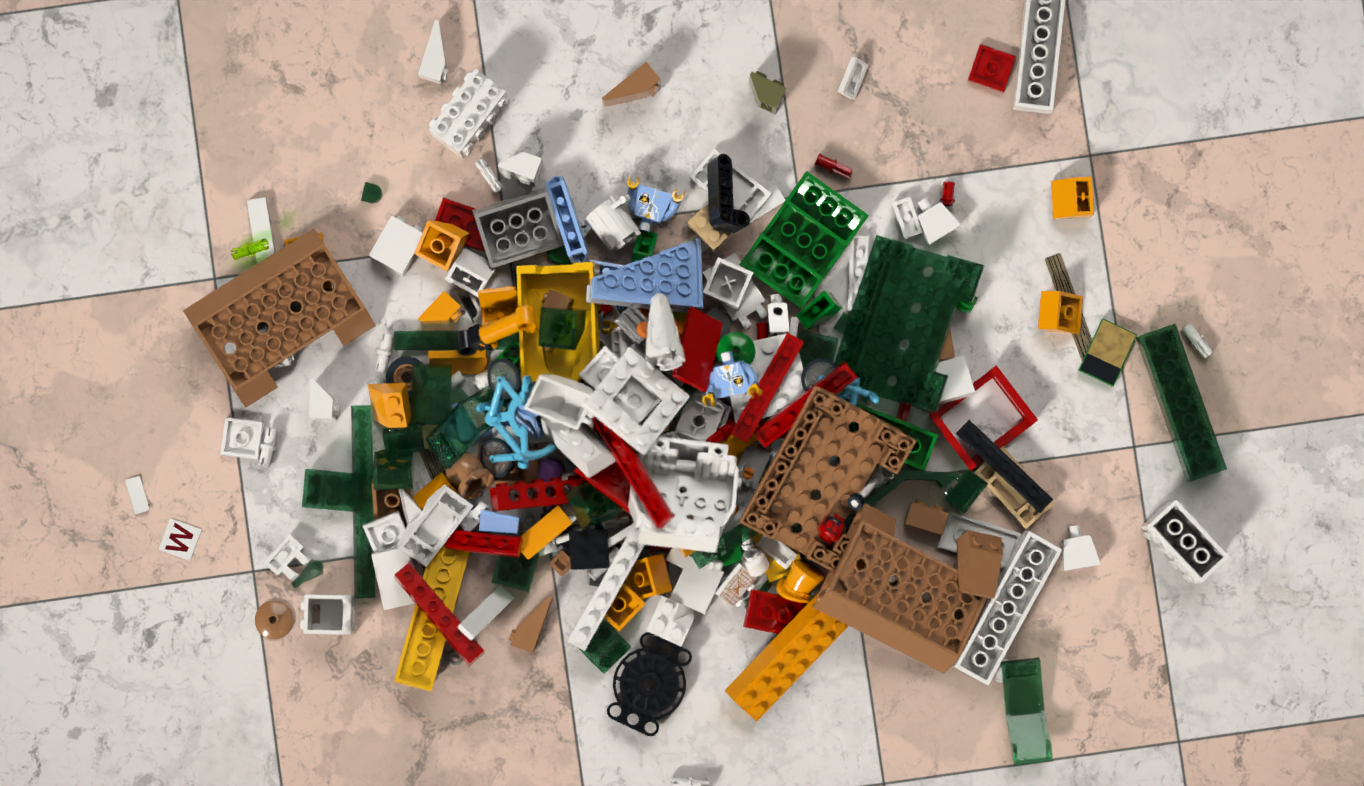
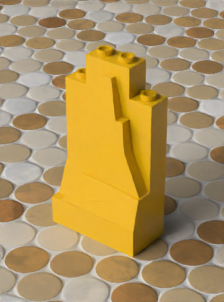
M581 262L573 263V265L516 266L518 307L524 305L533 306L536 317V331L534 333L519 331L521 382H523V376L529 375L531 376L530 381H533L535 386L539 376L547 374L565 377L582 383L584 379L579 376L580 372L600 352L598 311L601 310V304L586 302L587 285H591L593 277L600 275V264ZM550 289L574 299V303L552 353L545 350L542 310L544 304L542 303L543 297Z

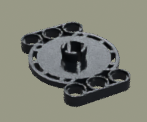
M645 632L640 637L642 648L625 656L616 668L613 677V690L617 702H613L607 707V715L612 720L646 736H654L659 731L657 720L674 712L683 700L686 691V678L682 666H686L691 662L692 654L684 647L650 632ZM651 635L654 638L653 645H644V636ZM664 643L669 644L672 648L671 652L666 655L660 651V647ZM645 651L646 654L641 655L640 652ZM683 651L689 655V660L685 663L678 660V654ZM636 653V658L632 659L629 663L625 661L631 655ZM623 664L625 668L622 671L621 677L617 676L618 671L621 665ZM675 667H679L680 671L677 672ZM679 675H682L683 688L679 687ZM653 677L657 681V687L653 691H646L642 686L644 678ZM616 680L620 681V693H617ZM678 691L682 692L681 697L676 704L674 700L677 697ZM622 696L624 701H620L619 697ZM614 705L621 708V714L616 717L610 713V708ZM670 705L673 706L669 712L662 714V711L666 710ZM658 713L659 716L654 717L653 714ZM630 714L638 716L639 721L637 724L631 725L628 723L627 718ZM646 723H655V732L648 733L645 730Z

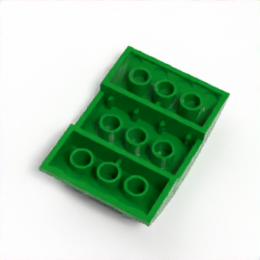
M806 171L739 265L754 272L753 275L802 309L869 215Z

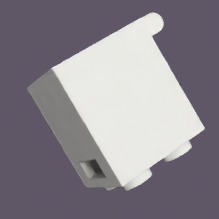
M305 595V598L301 599V610H304V618H301L300 628L304 630L303 634H355L356 595ZM313 604H320V624L313 623Z

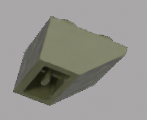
M756 71V73L751 72L749 82L757 106L775 115L785 95L786 88L783 87L784 84L775 79L773 81L767 79V76L759 71Z

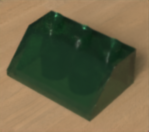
M413 363L411 421L429 425H450L451 364Z

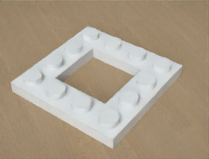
M629 347L582 406L644 455L690 396L658 369L648 368L645 359ZM631 376L661 399V402L642 426L611 402Z

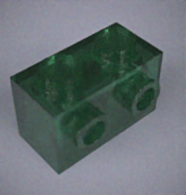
M409 422L407 427H386L383 429L382 436L386 456L425 450L422 423Z

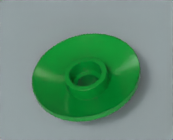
M728 333L718 343L717 357L721 364L723 363L720 353L732 351L734 362L744 360L745 363L750 365L754 360L755 345L751 338L744 333ZM738 347L740 349V353L734 354L732 351L733 348Z

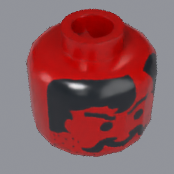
M834 514V516L826 515L817 527L818 536L830 544L831 542L839 541L846 531V526L843 523L844 519L837 514Z

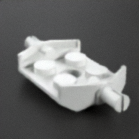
M706 392L689 394L690 397L687 399L675 430L676 437L678 439L706 442V439L717 431L724 410L727 408L716 397H713L716 401L714 407H712L711 401H708L707 407H705L702 399ZM698 415L704 419V423L700 427L694 423V419Z

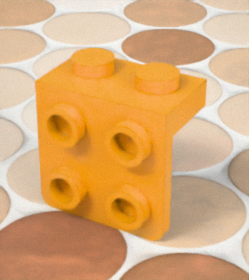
M504 286L495 289L485 288L478 291L482 326L513 314L518 308L516 287Z

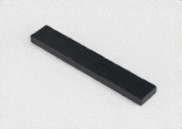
M970 420L955 433L1038 513H1041L1053 500Z

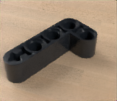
M720 154L709 161L707 165L709 223L716 230L736 233L750 224V217L745 211L734 209L732 160L727 154Z

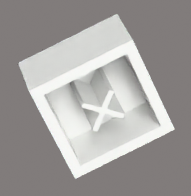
M718 257L704 288L703 295L739 310L754 272Z

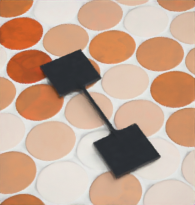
M565 455L566 473H576L574 470L577 466ZM584 479L586 528L582 531H569L571 570L609 568L608 529L593 530L590 528L587 481Z

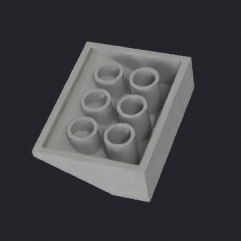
M546 188L472 210L491 269L564 246Z

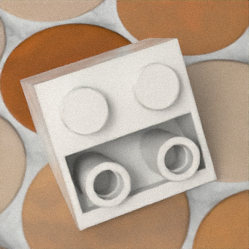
M522 152L500 162L498 169L503 177L508 179L515 177L520 180V183L530 186L531 183L536 185L544 163L542 158Z
M464 248L452 265L445 280L479 299L478 291L487 288L498 267L491 269L487 259Z

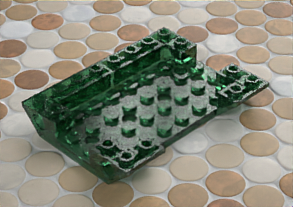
M876 235L834 363L838 367L843 362H846L857 378H860V387L875 392L880 398L937 413L949 376L936 372L958 302H973L984 265L950 255L946 257L917 249L911 244ZM927 267L933 269V273L929 277H925L923 274L924 269ZM919 303L921 305L920 311L913 313L911 310L912 306ZM905 339L908 340V348L901 349L900 342ZM896 376L897 383L889 386V377Z

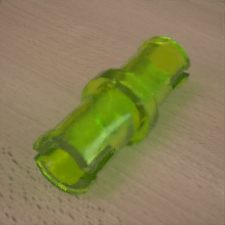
M265 238L255 242H246L243 246L232 248L231 252L233 254L231 256L234 260L246 256H255L258 252L268 250L269 246L265 245H269Z

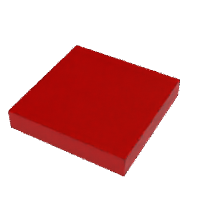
M980 44L967 81L1004 93L1016 56Z

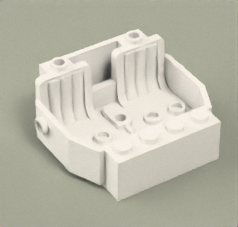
M658 437L644 455L640 452L636 455L675 517L662 529H658L630 484L628 507L635 527H639L638 544L716 553L719 537H722L733 519L736 508L737 489H741L742 478H738L737 457L728 455V445ZM683 489L686 493H680V490Z

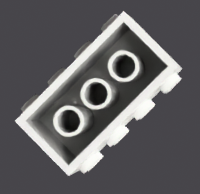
M477 69L467 73L464 78L465 83L462 87L458 86L452 94L454 96L450 102L447 101L442 106L440 116L438 118L434 117L429 124L431 135L462 159L472 152L474 144L477 140L480 141L486 128L494 123L497 118L496 115L509 102L507 92Z
M1170 500L1141 526L1143 529L1142 534L1149 541L1153 540L1157 544L1155 548L1162 555L1166 554L1170 558L1168 562L1175 569L1178 568L1183 572L1182 577L1188 583H1202L1229 556L1226 554L1225 548L1212 539V534L1199 525V520L1186 511L1187 508L1181 501Z

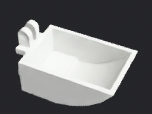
M540 375L524 409L578 430L581 423L591 425L592 418L595 417L582 406L593 393V388L561 376Z

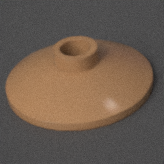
M268 601L261 605L256 612V628L266 638H282L289 633L293 626V613L283 602ZM272 616L276 617L277 619L276 623L274 624L270 622V618Z

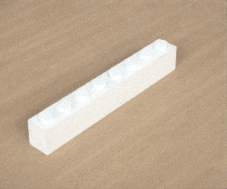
M635 524L568 642L584 651L645 544H638L639 527H635Z

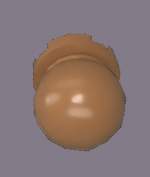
M457 453L446 464V477L448 481L458 489V494L467 501L481 497L480 492L486 487L489 489L493 483V475L488 469L483 468L480 459L472 453Z

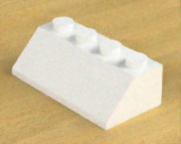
M546 417L541 418L543 433L588 478L616 461L604 440L588 424L581 423L577 430Z

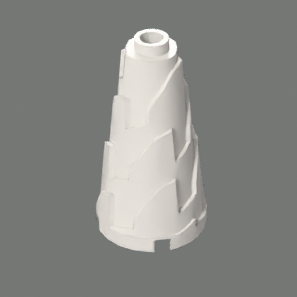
M658 293L650 301L645 362L646 366L655 370V366H660V371L673 370L682 366V361L685 362V356L669 299L664 294Z

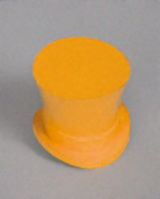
M795 559L788 576L779 580L776 589L782 597L788 600L809 603L811 601L809 600L811 596L809 593L824 579V576L813 565Z

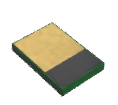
M1102 318L1078 371L1113 387L1137 334Z

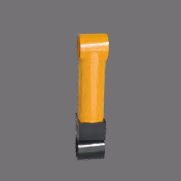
M529 305L520 306L516 309L515 313L484 326L476 324L469 327L468 330L459 331L457 333L458 353L464 356L473 355L477 350L483 351L490 347L497 348V340L519 331L534 333L536 331L535 308Z

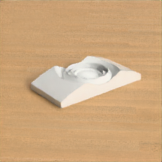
M716 149L710 152L690 176V179L706 193H708V162L721 154ZM732 163L734 209L745 211L751 221L772 196V193Z
M444 484L427 499L419 516L407 525L397 547L427 567L473 505Z

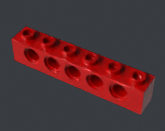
M579 475L568 476V480L554 477L550 478V482H544L543 479L532 480V484H526L525 481H516L512 486H507V482L497 483L495 488L489 489L492 512L585 502V493L581 489L582 484H584V478H579ZM587 481L588 502L604 500L605 495ZM564 486L568 487L569 492L567 495L564 493ZM547 487H548V488L550 489V491H551V494H550L549 497L546 495V492H545V490H546ZM529 489L533 493L532 498H529L527 495ZM510 491L515 495L514 500H511L509 497Z
M410 563L394 574V579L468 666H471L484 655L485 651L475 639L471 641L457 628L460 625V621Z

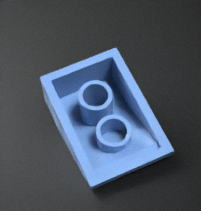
M481 510L479 532L519 537L523 518Z

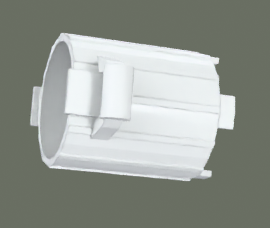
M613 194L610 196V199L598 206L586 218L582 219L587 225L586 228L582 229L584 236L594 231L613 255L618 254L617 248H623L627 244L631 245L637 240L634 237L635 234L637 236L642 234L622 207L626 202L630 201V196L626 194L618 198Z

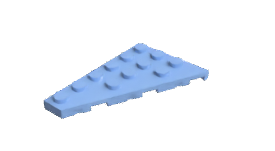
M701 238L682 243L677 247L666 249L656 255L645 257L640 261L629 263L619 269L593 277L591 279V298L650 305L651 298L655 294L662 293L668 297L670 307L684 309L693 307L701 310L703 308Z

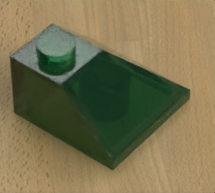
M541 307L538 346L576 350L585 330L586 310Z

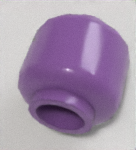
M552 457L542 460L538 468L537 478L543 479L544 482H550V478L554 477L562 478L564 467L561 461Z

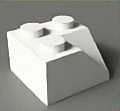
M662 595L646 631L682 647L697 611Z

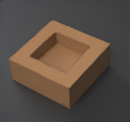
M563 550L548 563L562 577L571 569L570 557Z

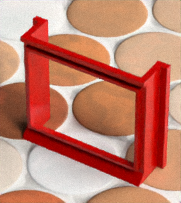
M996 365L973 383L974 390L976 391L993 378L1024 419L994 441L1001 448L1032 426L1038 419ZM961 398L947 402L931 413L929 417L971 471L984 462V460L978 455L970 458L940 418L965 399Z

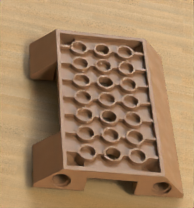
M314 229L183 310L245 408L278 388L268 372L269 369L333 330L342 345L345 346L376 326L353 287ZM326 281L334 283V289L331 292L323 289V284ZM297 301L302 305L299 312L291 311L290 305L292 302ZM266 322L269 329L266 333L258 331L257 326L259 323ZM227 343H233L236 346L234 353L228 354L225 352L224 347Z
M815 385L739 522L772 540L776 539L803 553L806 558L835 572L850 539L846 537L847 533L844 532L839 541L831 542L830 544L818 536V525L826 515L834 516V514H837L845 521L851 511L847 503L848 498L854 493H859L864 488L877 463L898 474L916 440L878 417ZM852 422H857L859 425L858 430L855 432H851L848 429L849 424ZM832 456H838L840 459L839 463L835 466L829 463ZM813 490H820L819 498L812 499L810 497V493ZM795 523H799L802 526L801 530L797 533L791 531V527Z
M865 503L857 511L846 534V537L850 540L834 573H828L813 608L941 673H945L960 658L987 598L959 592L958 558H956L951 567L896 539V519ZM859 559H863L864 567L859 570L856 567V562ZM893 575L897 578L895 586L889 584V579ZM925 592L930 596L927 603L922 601V595ZM957 609H960L962 616L957 620L954 617V613Z

